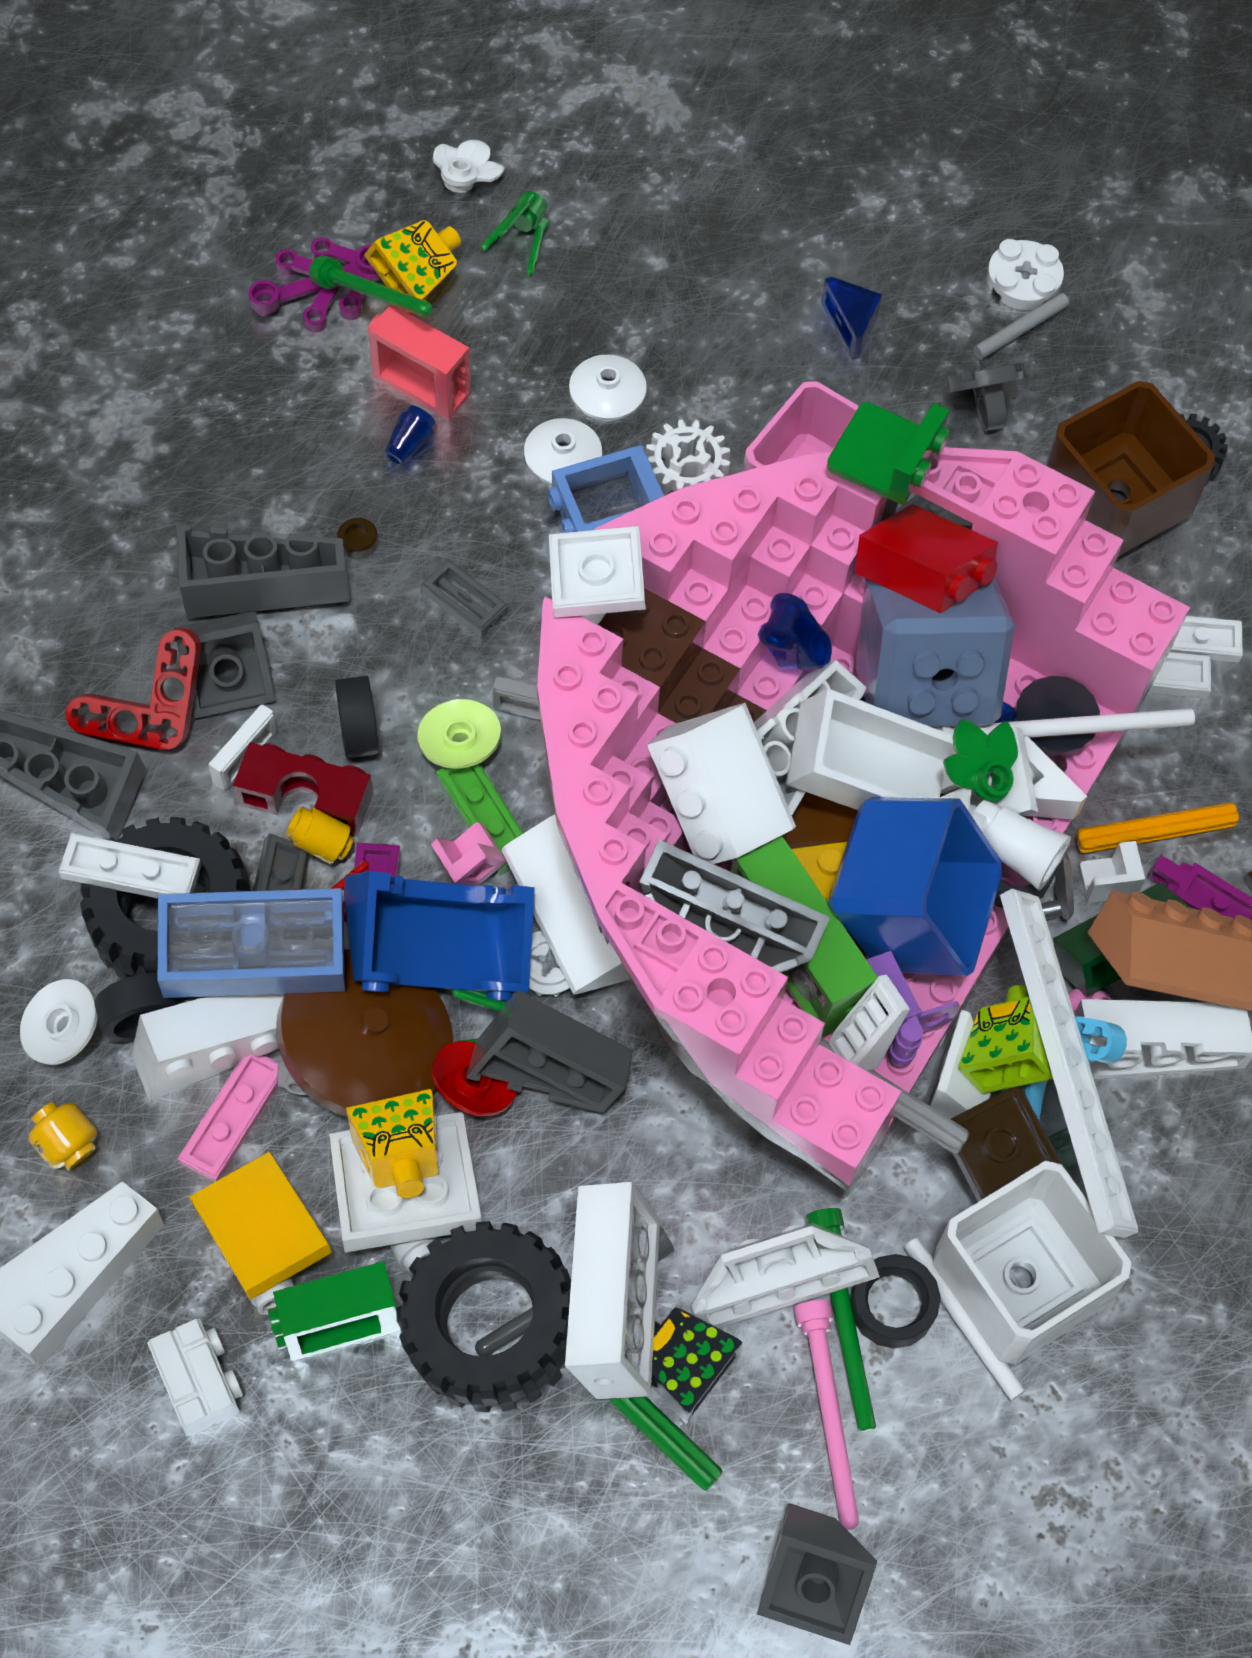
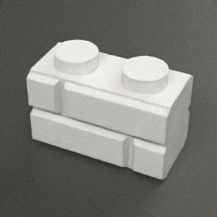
M194 1319L173 1331L163 1333L147 1342L186 1436H192L240 1412L235 1399L243 1396L233 1370L231 1369L223 1373L217 1357L225 1354V1351L214 1327L205 1331L201 1319Z

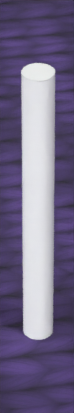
M919 1237L909 1241L904 1246V1249L910 1257L926 1266L934 1276L941 1296L940 1301L1009 1400L1013 1401L1022 1395L1026 1390L1008 1364L997 1359L934 1267L933 1257Z

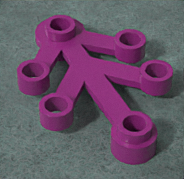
M325 237L317 238L312 242L311 253L313 260L318 256L326 255L345 263L346 265H343L344 271L371 281L381 280L374 268L369 266L371 264L364 256L372 244L365 245L358 251L333 244L330 239ZM290 249L281 250L276 254V268L280 274L290 276L300 272L309 275L313 260L299 256ZM320 249L328 250L326 252H318ZM284 261H292L290 264H283ZM310 277L281 287H277L271 281L260 280L251 285L248 295L250 306L256 313L261 316H270L276 312L281 303L319 291L312 305L303 312L305 328L310 332L317 333L323 331L327 326L326 312L340 286L333 289H325L314 284ZM350 290L348 294L342 296L339 300L340 315L346 320L358 319L363 313L362 300L365 295ZM348 305H354V306H356V307L353 308V309H347V308H345V307L348 306ZM313 317H319V318H321V319L318 320V321H311V320H310V319L313 318Z

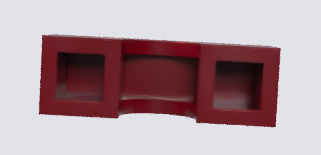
M249 742L232 785L237 805L273 815L278 814L283 800L288 795L299 791L312 793L317 797L314 808L350 826L349 835L358 837L373 796L371 774H367L359 767L353 765L341 767L329 764L318 756L311 754L299 756L285 752L281 747L268 743L262 746Z

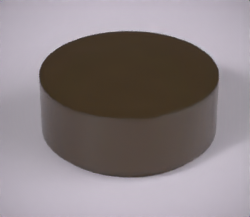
M352 518L345 521L338 529L337 538L343 539L345 556L352 559H364L376 551L378 547V533L375 525L369 520Z

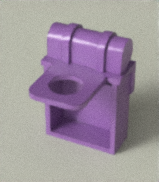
M889 951L866 960L878 977L887 974L910 1008L889 1046V1061L895 1067L902 1068L906 1067L915 1058L917 1049L922 1043L923 1032L952 1021L960 1005L957 1001H953L922 1012L892 952ZM881 1003L880 1006L882 1007L886 1015H888V1012ZM940 1013H945L942 1017L938 1018L937 1020L925 1023L933 1016L938 1015Z

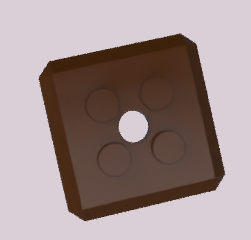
M1137 381L1059 423L1045 466L1095 491L1085 520L1124 540L1118 554L1120 556L1193 515L1212 471L1215 454L1153 383ZM1110 490L1122 491L1127 496V499L1118 500Z

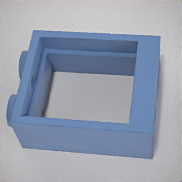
M642 445L552 470V487L547 488V496L552 510H559L563 519L560 520L562 533L594 530L600 525L631 512L627 511L585 524L572 495L574 491L628 476L640 506L664 496Z

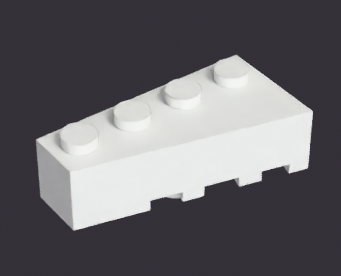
M122 1181L0 1268V1337L40 1368L164 1226L158 1209Z

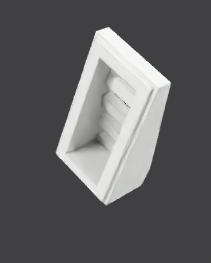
M887 974L879 976L836 1028L829 1040V1044L836 1054L866 1071L878 1068L910 1010ZM881 1003H882V1005L884 1006V1008L886 1009V1011L888 1012V1015H886V1013L884 1012V1010H883L882 1007L880 1006Z

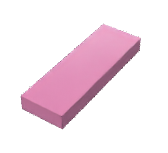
M254 1054L238 1062L177 1158L180 1164L214 1182L222 1177L278 1087V1062L265 1055L255 1056Z

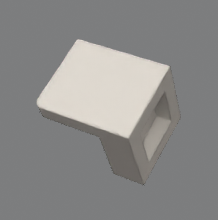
M1136 841L1119 843L1112 858L1082 861L1079 865V873L1087 903L1106 901L1112 890L1132 894L1135 891L1139 892L1145 881Z

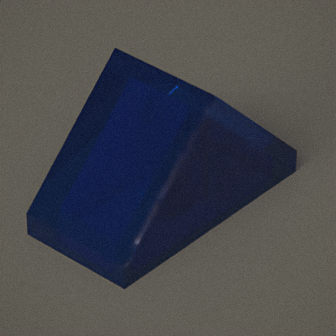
M831 276L824 280L821 304L851 359H858L878 318L882 294Z

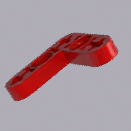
M176 628L165 633L161 638L158 646L150 705L96 694H84L72 699L67 705L65 715L68 725L74 731L82 734L157 749H172L182 744L189 733L201 654V642L198 636L190 629ZM180 637L183 638V645L189 647V652L182 654L179 661V667H187V672L181 669H166L167 665L171 666L176 663L177 650L171 648V643L178 641ZM168 677H175L183 683L184 695L180 700H172L166 696L163 685ZM89 704L90 712L97 714L108 712L106 719L93 718L84 723L85 718L83 715L78 714V709ZM122 710L131 711L137 718L138 725L133 733L122 731L117 724L118 714ZM168 719L171 720V727L177 729V734L172 735L168 740L165 739V732L157 729L147 731V736H144L148 724L162 725Z

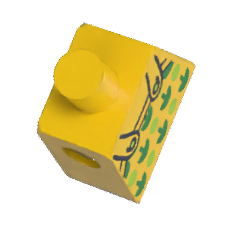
M422 220L377 239L364 256L387 287L424 300L457 266V260L451 252L461 246V238L457 231L450 226L437 233L428 221Z
M427 1089L347 1107L346 1111L352 1142L373 1185L377 1188L395 1185L398 1196L402 1198H413L421 1194L424 1190L423 1179L433 1177L439 1172L437 1123L432 1090Z

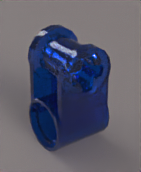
M789 593L776 594L770 604L772 612L767 623L760 626L758 631L760 641L766 645L776 659L778 666L783 670L822 669L830 662L832 655V645L828 634L818 624L809 611L808 605L802 599Z

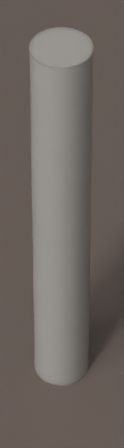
M1060 293L973 347L974 355L977 359L982 360L1068 307V297L1064 293Z

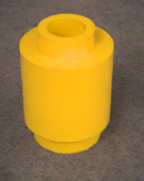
M303 806L300 807L292 817L286 831V837L293 840L294 846L329 864L333 863L337 858L343 860L353 843V837L349 836L350 826L314 807L310 810Z

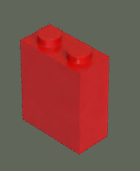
M910 504L859 535L855 573L941 614L992 581L998 566L995 560L998 542L917 505Z

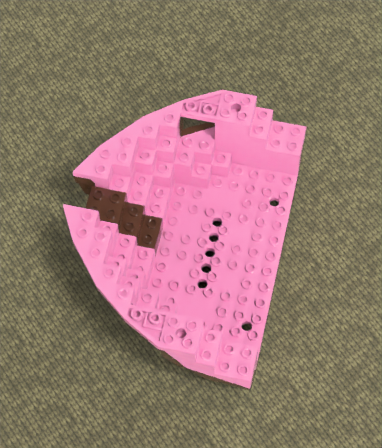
M945 447L940 455L934 453L930 460L932 466L926 481L921 488L915 486L912 492L973 523V526H961L998 542L995 559L998 566L995 578L1015 624L1001 717L994 723L1014 722V708L1023 689L1033 681L1048 676L1068 677L1081 683L1094 695L1100 709V715L1138 712L1178 636L1190 607L1113 568L1124 540L1085 520L1095 494L1094 490L1018 451ZM831 452L805 454L680 488L596 527L594 530L639 526L646 609L606 613L597 625L582 616L554 618L552 600L545 596L542 605L537 697L558 831L600 933H603L607 944L610 942L626 972L652 1010L654 1017L659 1023L661 1036L689 1071L706 1081L729 1108L770 1141L803 1159L811 1167L845 1191L850 1192L877 1156L898 1121V1118L893 1113L902 1091L820 1045L825 1023L799 1008L786 988L787 976L644 896L639 884L658 840L693 855L648 749V743L667 726L742 703H746L754 723L807 673L835 660L859 680L855 666L866 579L855 573L859 535L894 515L898 503L829 472L826 465ZM863 694L860 701L866 702ZM1128 730L1098 732L1095 734L1091 744L1078 755L1071 757L1069 755H1059L1058 758H1049L1059 763L1063 767L1064 773L1088 795L1094 783H1098ZM1025 816V818L1063 834H1066L1073 820ZM733 859L714 865L731 872ZM1001 862L1002 882L1017 887L1030 885L1019 873ZM993 905L975 970L970 975L902 973L922 1012L953 1001H957L960 1006L952 1021L923 1032L922 1043L917 1049L916 1056L906 1067L899 1068L891 1064L888 1057V1048L878 1068L873 1069L875 1072L908 1093L912 1091L938 1045L942 1046L961 1010H964L1009 934L1010 929L1004 908ZM849 933V935L851 936V938L853 939V941L855 942L863 956L866 959H868L869 957L859 946V944L856 942L853 936ZM945 1013L935 1015L929 1020H927L925 1023L937 1020L938 1018L942 1017ZM834 1031L822 1038L829 1042Z

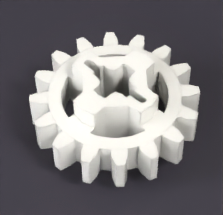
M681 419L678 421V428L673 429L666 423L663 425V435L656 432L652 434L651 444L646 445V455L658 483H662L661 489L664 495L671 490L676 491L680 488L729 475L730 448L724 447L725 437L723 435L713 437V426L710 425L705 430L699 429V421L695 420L692 427H686L685 422Z

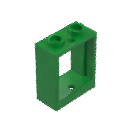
M384 1261L273 1291L276 1307L267 1309L278 1349L287 1347L292 1361L400 1331V1327L396 1322V1304Z

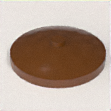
M350 949L344 950L345 991L284 994L276 1022L279 1051L291 1077L308 1096L320 1105L335 1113L347 1116V1107L431 1089L433 1092L436 1089L431 1072L432 1062L442 1047L453 1042V1032L446 1007L434 988L389 984V992L362 991V982L353 981Z

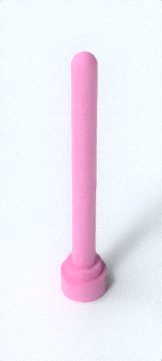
M812 1300L794 1306L796 1323L798 1327H802L803 1335H808L840 1523L847 1530H852L857 1527L859 1517L826 1333L831 1330L830 1322L834 1319L829 1300Z

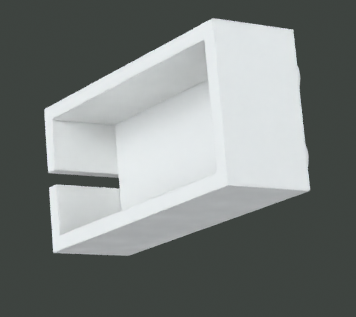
M828 688L801 702L786 785L856 810L869 798L894 797L960 798L969 811L971 789L964 788L940 797L941 793L945 794L959 788L949 779L943 765L945 758L956 754L953 748V735Z

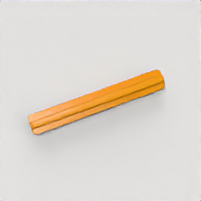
M1228 802L1080 828L1077 830L1075 839L1079 852L1088 853L1116 848L1119 843L1136 841V844L1234 827L1237 825V821H1239V813L1236 805Z

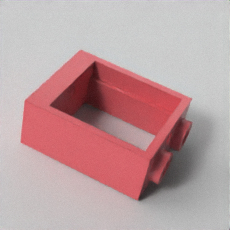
M389 305L382 315L378 314L372 319L368 327L373 377L449 421L471 395L469 347L410 313L392 305Z

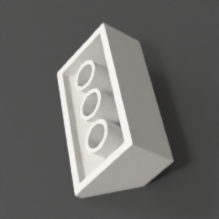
M555 814L506 844L501 851L518 885L535 887L533 915L573 995L631 980L610 942L606 943L603 933H600L558 831Z

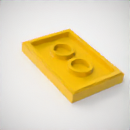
M270 1152L265 1153L189 1196L192 1205L249 1300L332 1253L328 1242Z

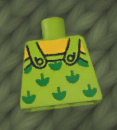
M1015 985L1010 987L1007 992L1006 1002L982 1007L977 1012L958 1069L982 1094L1053 1079L1026 986Z

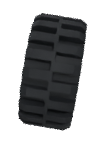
M158 817L146 820L147 826L136 829L134 824L122 829L123 836L117 841L113 837L108 839L109 841L199 858L202 866L196 883L208 890V893L251 891L247 871L244 869L243 861L238 851L230 848L229 840L220 832H214L211 836L209 826L201 822L195 821L192 826L186 825L185 818L171 817L170 823H160ZM82 883L80 889L83 900L80 902L81 913L93 946L97 949L100 959L107 968L114 967L116 975L121 979L145 973H158V931L142 928L128 918L130 906L138 894Z
M490 1221L476 1222V1231L466 1233L463 1225L450 1230L452 1239L442 1244L436 1238L426 1246L430 1255L425 1260L416 1257L410 1265L409 1270L413 1277L411 1281H402L398 1294L403 1301V1305L396 1308V1322L402 1331L399 1338L403 1349L410 1358V1362L419 1375L438 1395L443 1394L450 1403L461 1408L465 1404H469L478 1412H490L491 1406L500 1405L503 1411L516 1409V1401L527 1397L530 1403L542 1396L539 1391L540 1388L546 1383L554 1387L563 1377L560 1368L565 1363L571 1291L570 1275L568 1270L565 1269L560 1256L552 1247L547 1248L542 1238L531 1231H528L525 1235L521 1234L517 1225L503 1222L501 1229H494ZM488 1279H506L520 1284L531 1298L533 1316L527 1331L516 1344L503 1352L489 1356L470 1355L462 1352L454 1345L448 1334L447 1320L454 1302L463 1291L480 1281Z

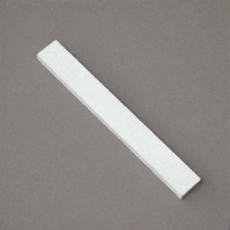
M1010 889L1001 894L1000 898L1098 1234L1126 1238L1138 1233L1137 1222L1042 905L1038 896Z

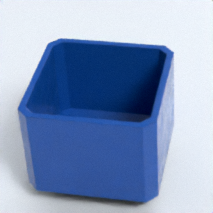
M872 797L865 800L859 806L828 904L869 958L891 951L902 973L968 976L975 970L1002 878L1001 859L960 798Z

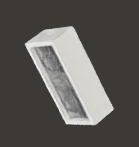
M632 1182L578 1186L565 1367L596 1399L645 1397L651 1395L660 1218Z

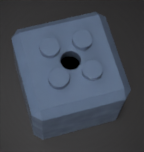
M995 576L989 584L982 586L963 601L956 603L941 614L866 578L855 666L859 681L867 687L864 692L866 703L932 728L956 727L961 719H966L977 727L990 726L1001 717L1015 624Z

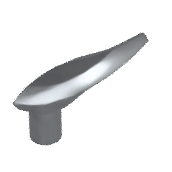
M1067 851L1057 866V881L1055 883L1057 900L1041 903L1045 919L1062 916L1064 919L1069 920L1074 913L1072 869Z

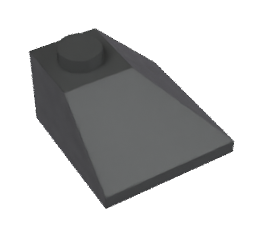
M789 1503L757 1615L850 1645L875 1572L877 1560L836 1518Z

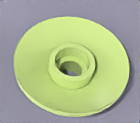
M468 699L451 700L437 705L423 717L417 732L418 744L424 756L436 765L452 769L467 768L483 762L492 755L501 739V726L497 715L488 706Z

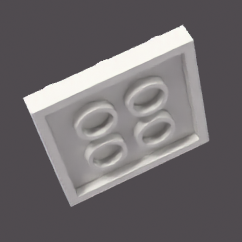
M463 1112L436 1116L439 1172L433 1177L424 1178L423 1192L413 1198L398 1196L395 1185L385 1188H377L373 1185L352 1142L350 1130L329 1134L344 1252L451 1235L450 1230L462 1225L466 1232L476 1230V1222H482Z

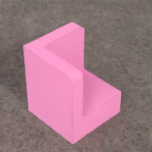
M479 822L474 823L454 841L436 838L431 843L456 884L479 886L507 862L485 825Z

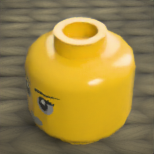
M52 1101L31 1118L36 1125L30 1131L28 1140L51 1168L57 1169L65 1166L69 1171L84 1161L97 1148L93 1143L97 1137V1129L74 1103L68 1102L57 1107Z

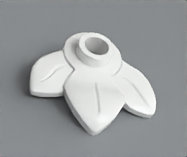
M480 140L462 142L458 148L440 144L433 153V163L441 169V178L444 181L445 187L453 192H467L473 188L475 182L494 181L505 170V167L489 161L490 147Z

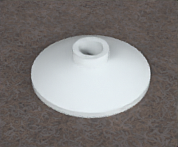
M598 355L583 361L572 373L569 383L570 396L575 406L585 415L602 421L620 420L635 413L643 404L647 389L645 377L639 367L630 360L616 355Z
M567 418L552 419L538 425L528 435L524 445V458L531 473L541 481L551 485L552 470L602 456V445L597 434L586 424ZM558 444H568V446L563 447Z
M72 979L58 980L42 988L32 998L24 1011L20 1025L21 1044L28 1056L45 1065H57L72 1059L87 1045L96 1028L98 1016L94 1005L95 996L86 985Z

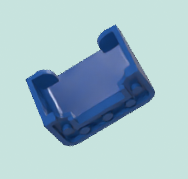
M373 871L345 876L344 902L353 981L362 982V991L389 992V984L483 991L486 992V997L498 1001H509L517 990L529 993L535 887L512 885L511 889L494 887V885L473 886L403 879L402 876L390 877L391 873Z

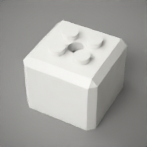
M1044 1161L951 1218L935 1249L933 1265L997 1359L1002 1362L1017 1364L1108 1306L1129 1279L1131 1260L1113 1236L1098 1234L1090 1203L1062 1164ZM1014 1267L1027 1269L1032 1274L1033 1285L1029 1288L1015 1286L1009 1277L1010 1269Z

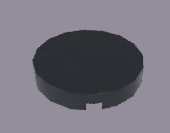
M1048 676L1033 681L1023 689L1014 708L1015 721L1100 715V709L1091 692L1081 683L1068 677ZM1096 733L1032 737L1030 739L1048 757L1058 758L1059 755H1069L1071 757L1078 755L1091 744Z

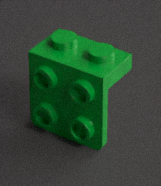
M864 402L858 407L829 455L826 467L829 472L904 506L915 486L921 488L926 481L932 466L930 460L934 453L940 455L947 444L951 434V430L945 428L949 409L933 402L923 421L918 425L872 403Z

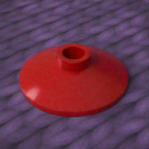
M457 1041L442 1047L432 1062L431 1072L437 1090L450 1104L461 1111L477 1116L496 1115L505 1111L515 1098L516 1091L507 1089L508 1082L482 1075L480 1081L466 1078L475 1042Z

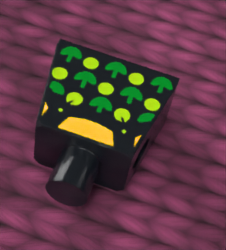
M675 1307L662 1324H659L657 1321L654 1323L651 1387L684 1422L688 1423L737 1358L743 1342L702 1319Z

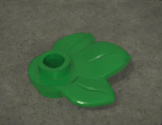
M961 719L952 737L953 748L956 754L948 756L943 760L946 774L956 786L972 789L981 800L989 802L1001 800L1011 790L1014 781L1011 767L1018 757V746L1013 729L1009 722H1003L986 735L983 730L972 722ZM987 773H989L992 778L991 786H989L987 782Z

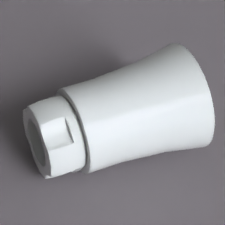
M983 800L972 815L1001 859V862L1019 873L1038 890L1045 886L1056 870L1071 840V836L1046 828L1007 807L1001 808L989 801Z

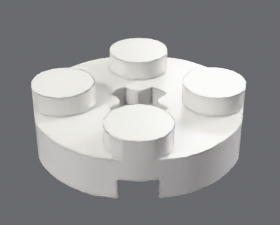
M1006 239L1000 243L999 249L991 256L986 279L990 290L992 291L994 288L1001 295L1000 301L1005 305L1020 310H1034L1045 301L1058 295L1064 277V270L1059 260V252L1054 246L1049 244L1043 245L1029 240L1016 241L1014 239ZM1018 271H1028L1031 275L1029 279H1023L1022 274Z

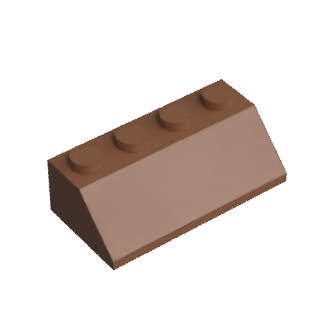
M1111 891L1088 934L1126 985L1252 1011V920L1241 915H1237L1235 918L1220 915L1218 912L1203 907L1201 910L1189 908L1175 900L1162 902L1151 899L1147 895L1136 891L1132 892V894Z

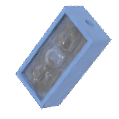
M341 888L158 894L157 981L163 998L345 991L344 906Z

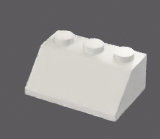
M746 703L667 726L647 744L694 856L712 864L731 860L770 842L796 827Z

